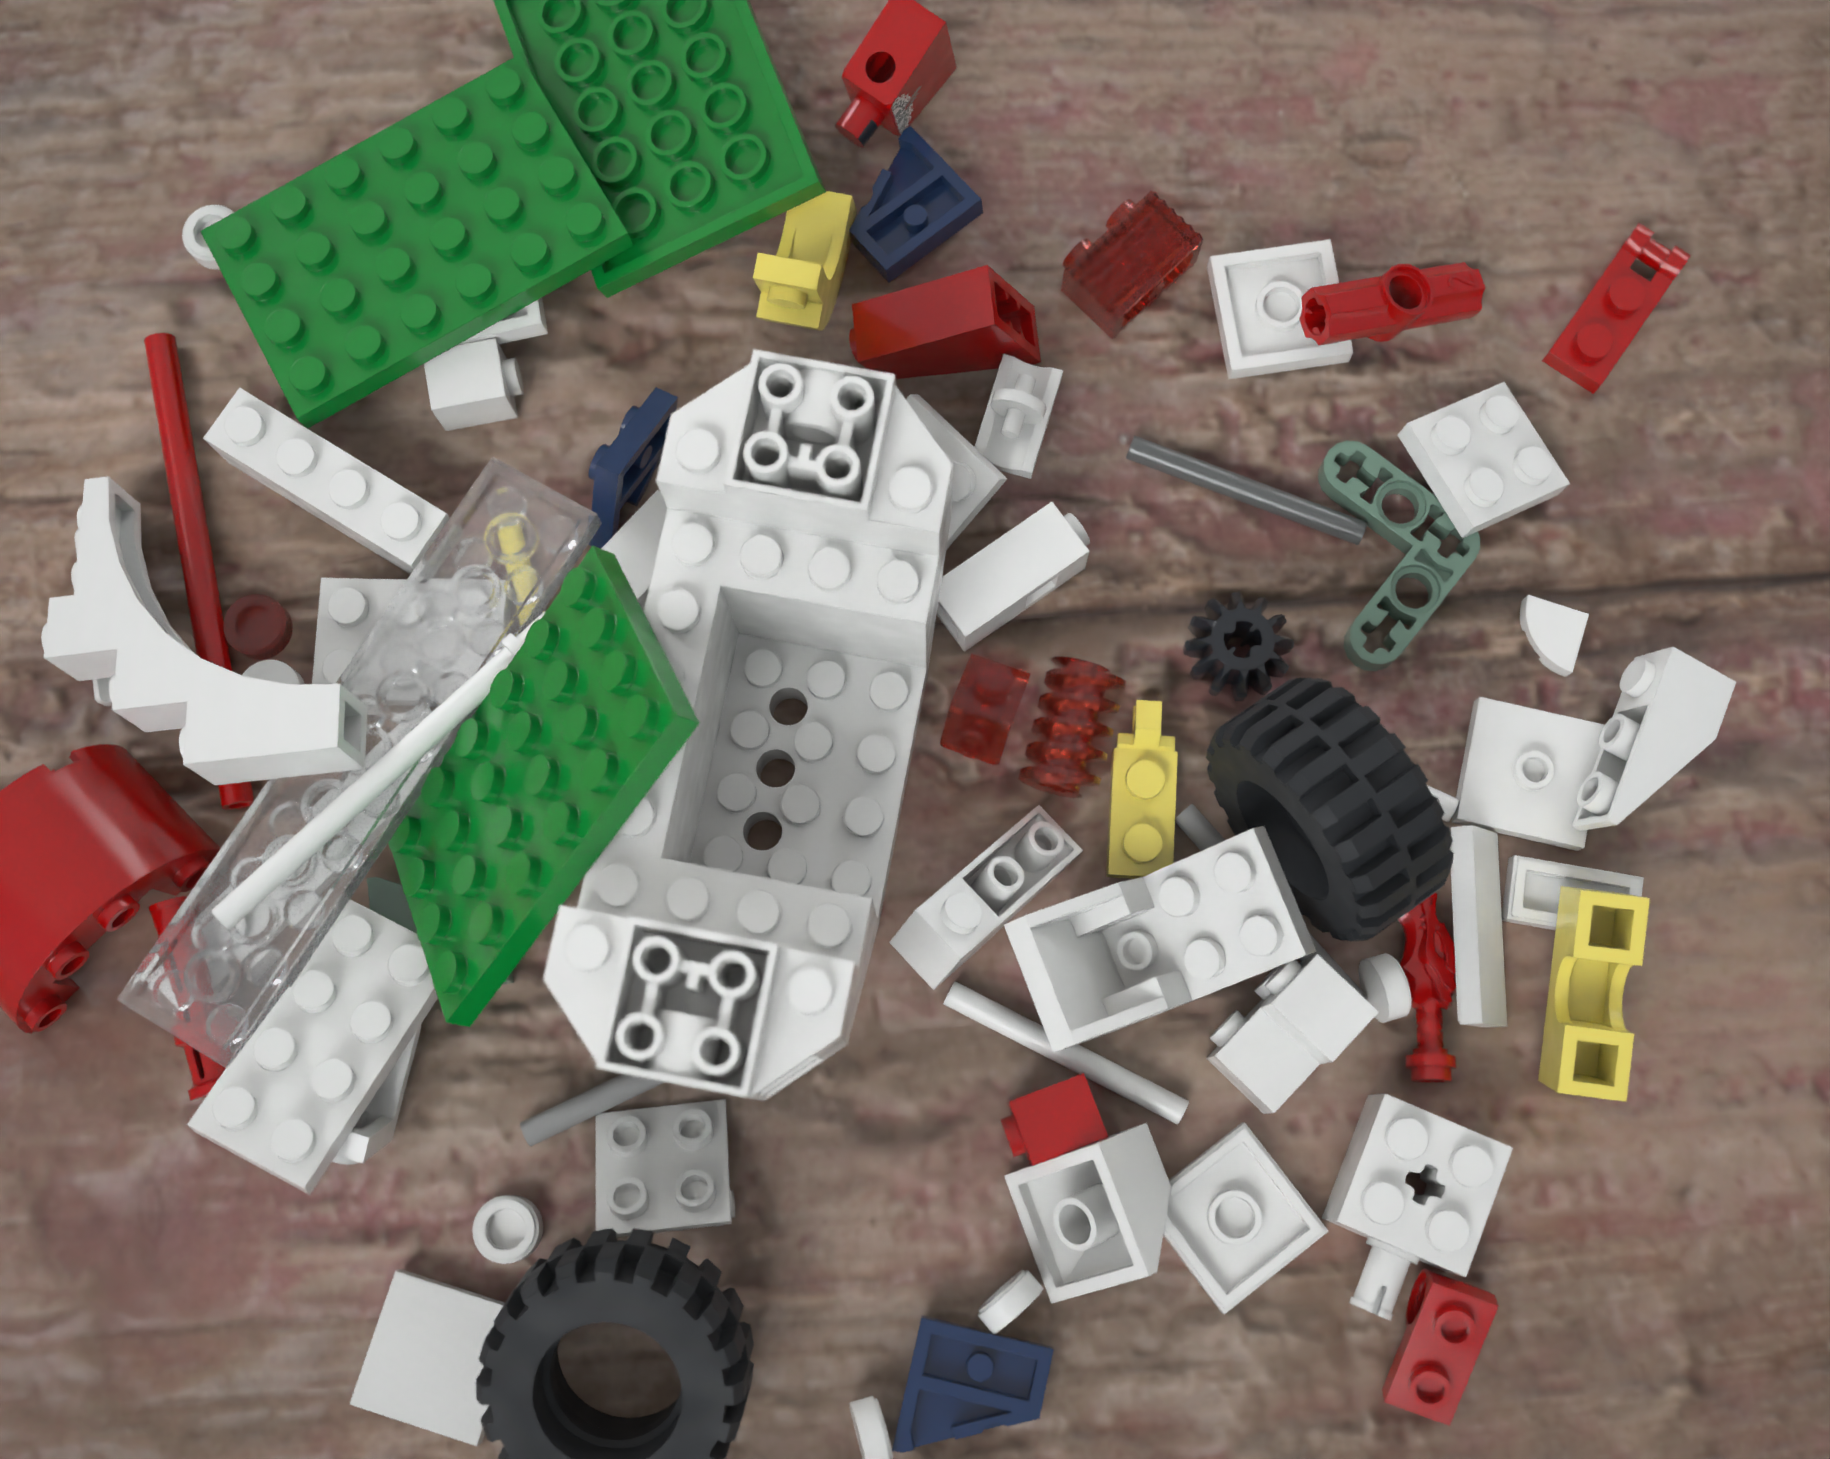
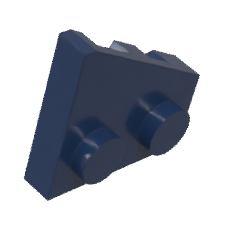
M911 125L902 131L898 139L900 149L888 170H881L872 187L873 195L871 200L860 209L849 230L852 244L888 283L983 214L982 199Z
M655 387L641 407L634 405L628 410L622 421L619 435L610 446L607 444L601 445L595 453L588 472L589 478L594 480L589 546L593 545L601 549L618 532L620 509L625 502L638 506L654 471L661 462L670 417L677 409V396Z
M922 1315L892 1451L905 1453L913 1451L914 1447L954 1437L956 1440L980 1434L986 1429L1002 1425L1008 1427L1039 1419L1054 1351L1053 1347L998 1333L993 1334L990 1331Z

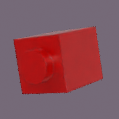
M1084 1073L1006 1102L1011 1115L1000 1119L1013 1156L1017 1157L1025 1153L1031 1166L1108 1137Z

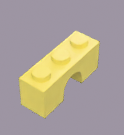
M1560 887L1538 1077L1539 1082L1557 1093L1627 1102L1634 1034L1627 1031L1624 1025L1622 1013L1623 991L1627 974L1632 965L1642 966L1650 898L1584 888Z

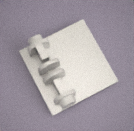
M726 1099L607 1112L596 1115V1231L613 1228L618 1238L629 1236L633 1228L653 1231V1233H662L665 1231L732 1224L731 1218L735 1217V1199L733 1190H730Z

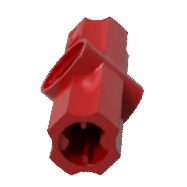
M1465 262L1419 269L1410 264H1397L1382 276L1310 288L1301 297L1302 311L1299 321L1305 337L1312 338L1319 346L1364 337L1376 342H1387L1394 339L1404 330L1474 317L1482 310V296L1486 287L1479 269H1472Z

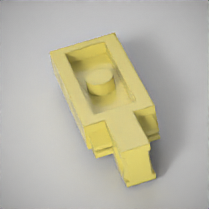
M1136 700V706H1133L1132 734H1117L1116 748L1112 751L1106 877L1136 879L1173 864L1178 752L1175 751V736H1161L1162 701Z

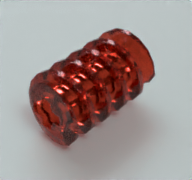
M1055 656L1051 658V661L1058 668L1047 671L1044 679V684L1052 692L1041 695L1037 706L1047 717L1035 719L1031 728L1032 733L1042 741H1034L1027 744L1025 751L1027 759L1037 766L1021 768L1018 780L1046 793L1068 798H1082V795L1079 794L1080 787L1099 786L1101 778L1085 769L1087 762H1105L1108 755L1092 745L1093 738H1111L1114 729L1098 720L1099 714L1118 713L1120 709L1119 704L1104 696L1105 691L1124 689L1127 681L1099 664L1073 657Z

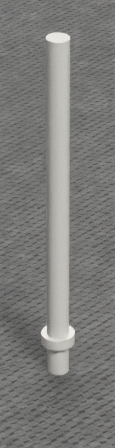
M545 611L516 637L512 633L508 634L501 641L504 645L501 651L218 903L211 912L219 922L229 930L232 929L473 712L490 692L495 676L501 670L507 668L524 644L531 625L536 620L541 619Z

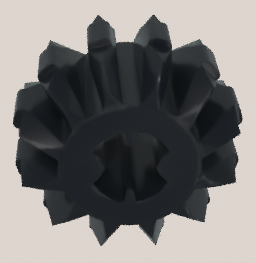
M1240 591L1234 592L1229 598L1227 608L1220 601L1213 598L1207 602L1204 608L1206 617H1192L1188 629L1197 638L1185 642L1183 654L1201 659L1190 671L1193 679H1201L1209 673L1214 677L1208 691L1211 696H1218L1225 684H1231L1232 696L1237 702L1244 701L1247 697L1249 685L1255 692L1265 695L1272 688L1270 676L1282 678L1288 671L1289 665L1281 656L1292 650L1294 642L1293 639L1287 636L1275 635L1286 624L1285 615H1275L1268 620L1262 615L1268 604L1265 597L1258 598L1252 608L1247 609L1245 608V600ZM1231 636L1243 639L1241 647L1249 644L1251 647L1244 658L1233 655L1235 647L1227 650L1226 645Z

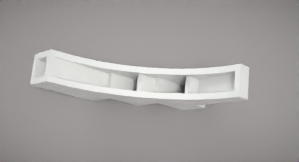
M109 476L85 479L83 502L77 511V525L80 532L77 562L74 563L71 571L74 595L49 598L47 623L44 625L41 635L44 658L77 681L111 677L109 694L113 704L112 710L144 732L181 729L179 748L183 758V765L213 785L365 769L367 706L341 684L289 685L237 674L197 656L170 626L151 588L141 547V504Z

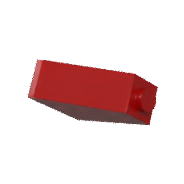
M988 265L852 304L854 328L850 329L849 343L853 356L859 364L868 370L895 374V379L999 369L1003 354L1013 356L1031 365L1041 363L1034 305Z

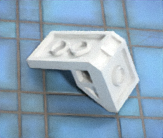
M1264 826L1252 828L1144 877L1109 885L1027 914L1004 925L1053 1053L1133 1025L1317 952Z

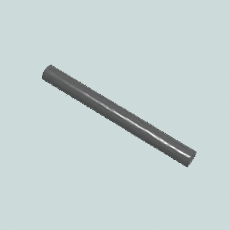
M1135 435L1126 456L1128 460L1355 545L1360 544L1368 522Z

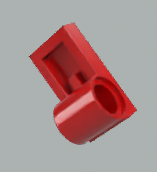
M1423 1269L1412 1287L1405 1317L1407 1328L1382 1388L1384 1402L1450 1426L1499 1305L1495 1295L1470 1284L1428 1269Z

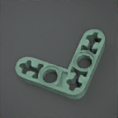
M1347 440L1334 445L1323 459L1318 469V482L1321 490L1354 517L1368 522L1367 526L1406 554L1349 626L1344 636V650L1347 658L1355 666L1365 671H1379L1387 668L1402 654L1476 559L1480 550V536L1476 532L1462 538L1434 494L1369 446L1359 441ZM1351 460L1360 467L1356 474L1357 478L1353 477L1347 483H1344L1336 477L1340 471L1339 465L1344 467ZM1376 478H1379L1384 484L1377 489L1370 503H1368L1362 497L1372 486ZM1392 494H1399L1408 498L1414 507L1413 520L1404 524L1390 521L1382 510V500ZM1427 515H1429L1435 521L1418 540L1412 534L1419 529ZM1451 534L1460 541L1456 547L1458 553L1454 552L1448 558H1445L1438 553V549L1441 546L1439 539L1444 540ZM1404 578H1415L1421 581L1428 592L1426 605L1418 609L1404 606L1398 600L1395 593L1397 582ZM1381 604L1383 609H1379L1377 605ZM1388 614L1392 619L1398 621L1383 640V645L1389 652L1383 648H1378L1372 654L1363 647L1367 637L1360 630L1362 629L1367 633L1373 632ZM1403 624L1409 625V629L1407 630Z

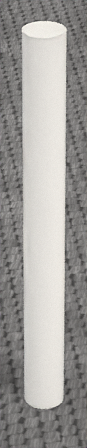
M954 981L943 1003L944 1005L1078 1074L1084 1073L1085 1077L1177 1125L1179 1124L1188 1106V1100L1079 1044L1053 1053L1042 1025Z

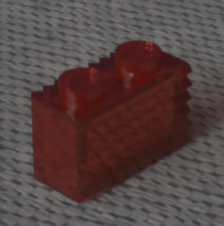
M1150 191L1137 204L1132 199L1124 201L1107 220L1106 227L1108 230L1094 243L1088 238L1080 241L1068 253L1062 264L1065 269L1061 291L1111 339L1116 338L1120 331L1124 330L1129 323L1142 314L1145 308L1149 307L1155 299H1158L1164 291H1167L1171 284L1175 283L1180 276L1193 267L1198 259L1203 243L1201 234L1195 232L1190 224L1185 223L1183 217L1177 215L1174 208L1168 207L1166 201L1160 199L1155 191Z

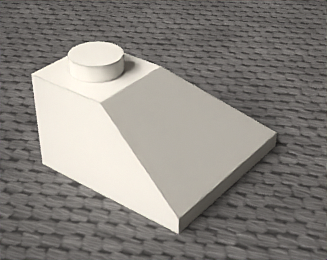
M1147 1123L1115 1133L1105 1139L1037 1165H1030L1004 1175L1051 1304L1148 1277L1157 1272L1171 1185Z

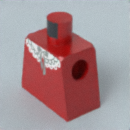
M888 0L844 68L841 76L851 103L836 122L835 127L846 139L856 146L864 148L880 125L892 134L900 136L902 131L913 123L957 68L947 23L915 0Z

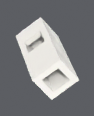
M1050 502L942 577L937 616L964 652L1084 570L1090 552L1086 547L1090 544L1087 532L1073 514L1067 513L1063 516L1055 504Z

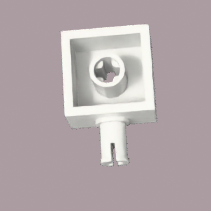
M1388 1094L1368 1095L1322 1216L1324 1220L1366 1237V1244L1372 1246L1354 1296H1351L1349 1303L1391 1321L1393 1317L1392 1312L1410 1263L1417 1265L1418 1261H1421L1442 1271L1466 1277L1513 1148ZM1408 1172L1420 1173V1179L1426 1183L1423 1195L1414 1194V1188L1405 1184Z

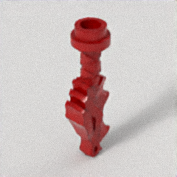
M1436 892L1398 919L1405 933L1404 951L1399 964L1406 975L1410 987L1411 1007L1416 1009V1025H1418L1416 1028L1418 1048L1413 1049V1054L1405 1056L1406 1068L1411 1069V1081L1418 1083L1452 1082V1069L1457 1068L1456 1056L1449 1055L1448 1049L1443 1048L1442 1009L1447 1010L1452 1006L1453 1000L1451 997L1456 993L1454 942L1445 924L1438 921Z

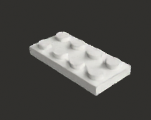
M344 896L187 1125L199 1135L310 1195L438 999L417 934Z

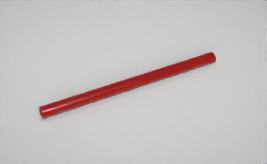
M155 333L147 336L144 339L195 651L196 655L201 659L232 671L176 337L169 333ZM251 781L218 785L221 807L224 810L241 809L255 803Z

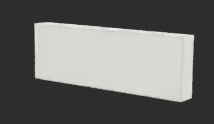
M1474 825L1451 827L1453 842L1450 850L1454 853L1451 867L1458 1021H1460L1461 1025L1477 1027H1507L1498 833Z

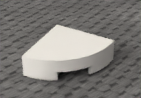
M1527 595L1522 600L1520 607L1522 631H1525L1531 646L1540 656L1539 660L1545 667L1564 677L1570 675L1575 666L1589 614Z

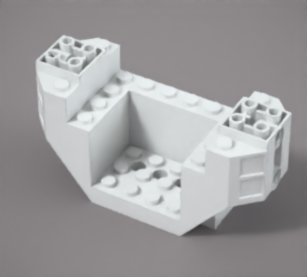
M753 349L749 365L671 414L656 479L667 506L644 613L700 724L586 873L577 908L563 905L559 907L543 980L595 1059L596 1068L766 1101L848 1045L879 926L927 681L951 521L953 464L897 388L895 374ZM786 699H798L808 706L805 717L796 724L783 725L773 718L777 705ZM775 759H785L795 766L792 779L781 787H769L761 782L762 769L768 762ZM762 820L774 821L782 827V835L779 842L768 850H756L748 845L750 829L754 824Z

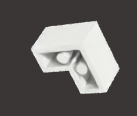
M1318 954L1300 963L1294 960L1274 968L1256 987L1254 991L1262 1000L1246 1017L1236 1010L1215 1030L1210 1039L1217 1047L1206 1059L1263 1114L1275 1113L1320 1064L1333 1062L1379 1011Z

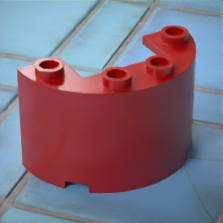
M97 744L73 750L69 758L74 763L58 770L53 769L52 771L43 763L0 790V1008L25 1033L40 1032L54 1024L65 1013L67 1009L65 1002L80 988L71 978L67 977L85 964L90 956L88 949L106 932H113L121 928L136 915L140 908L138 903L140 899L151 889L177 896L180 892H188L194 889L209 876L213 869L211 862L223 852L124 747L119 745Z

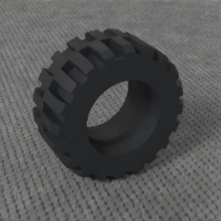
M1294 678L1267 694L1215 731L1206 755V759L1209 761L1207 767L1209 780L1215 784L1214 795L1219 806L1225 810L1228 816L1227 822L1235 836L1252 828L1265 827L1301 915L1308 917L1312 926L1321 932H1330L1335 939L1341 941H1366L1372 939L1445 885L1454 857V853L1450 850L1453 842L1451 831L1443 823V808L1438 797L1432 796L1426 785L1428 779L1418 764H1413L1404 751L1405 745L1394 732L1390 734L1380 723L1381 718L1372 709L1358 704L1355 700V695L1343 687L1333 688L1331 681L1321 678Z
M613 1228L593 1231L583 1246L576 1238L556 1246L549 1259L540 1258L524 1274L517 1287L514 1288L496 1316L495 1324L484 1339L479 1356V1361L484 1367L476 1378V1400L481 1405H489L480 1421L487 1440L490 1442L501 1440L503 1444L498 1459H726L730 1442L736 1440L742 1421L754 1370V1363L750 1361L754 1346L751 1325L746 1322H739L744 1305L735 1288H728L721 1292L717 1285L722 1272L708 1258L703 1260L699 1266L686 1258L691 1246L675 1238H672L668 1248L653 1244V1231L633 1228L627 1240H617L616 1231ZM617 1323L633 1327L653 1338L670 1356L679 1374L681 1382L680 1395L674 1403L665 1409L642 1417H617L598 1411L580 1399L567 1383L558 1359V1344L566 1333L584 1325Z

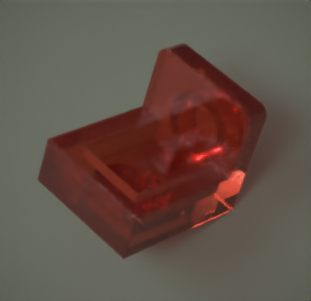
M971 653L951 701L940 745L966 757L998 765L1031 674Z

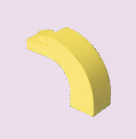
M826 191L787 211L776 256L764 253L757 254L753 279L761 291L756 315L759 320L818 331L825 329L839 294L851 244L849 230L857 214L852 195Z

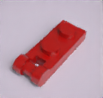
M1638 223L1542 360V362L1592 394L1603 384L1671 283L1691 257L1689 253L1676 245L1670 250L1651 238L1655 232L1641 223ZM1635 259L1656 271L1650 280L1645 279L1630 269Z

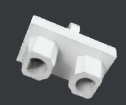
M1003 354L975 443V448L998 470L1031 479L1060 386L1063 370L1034 366L1013 356Z

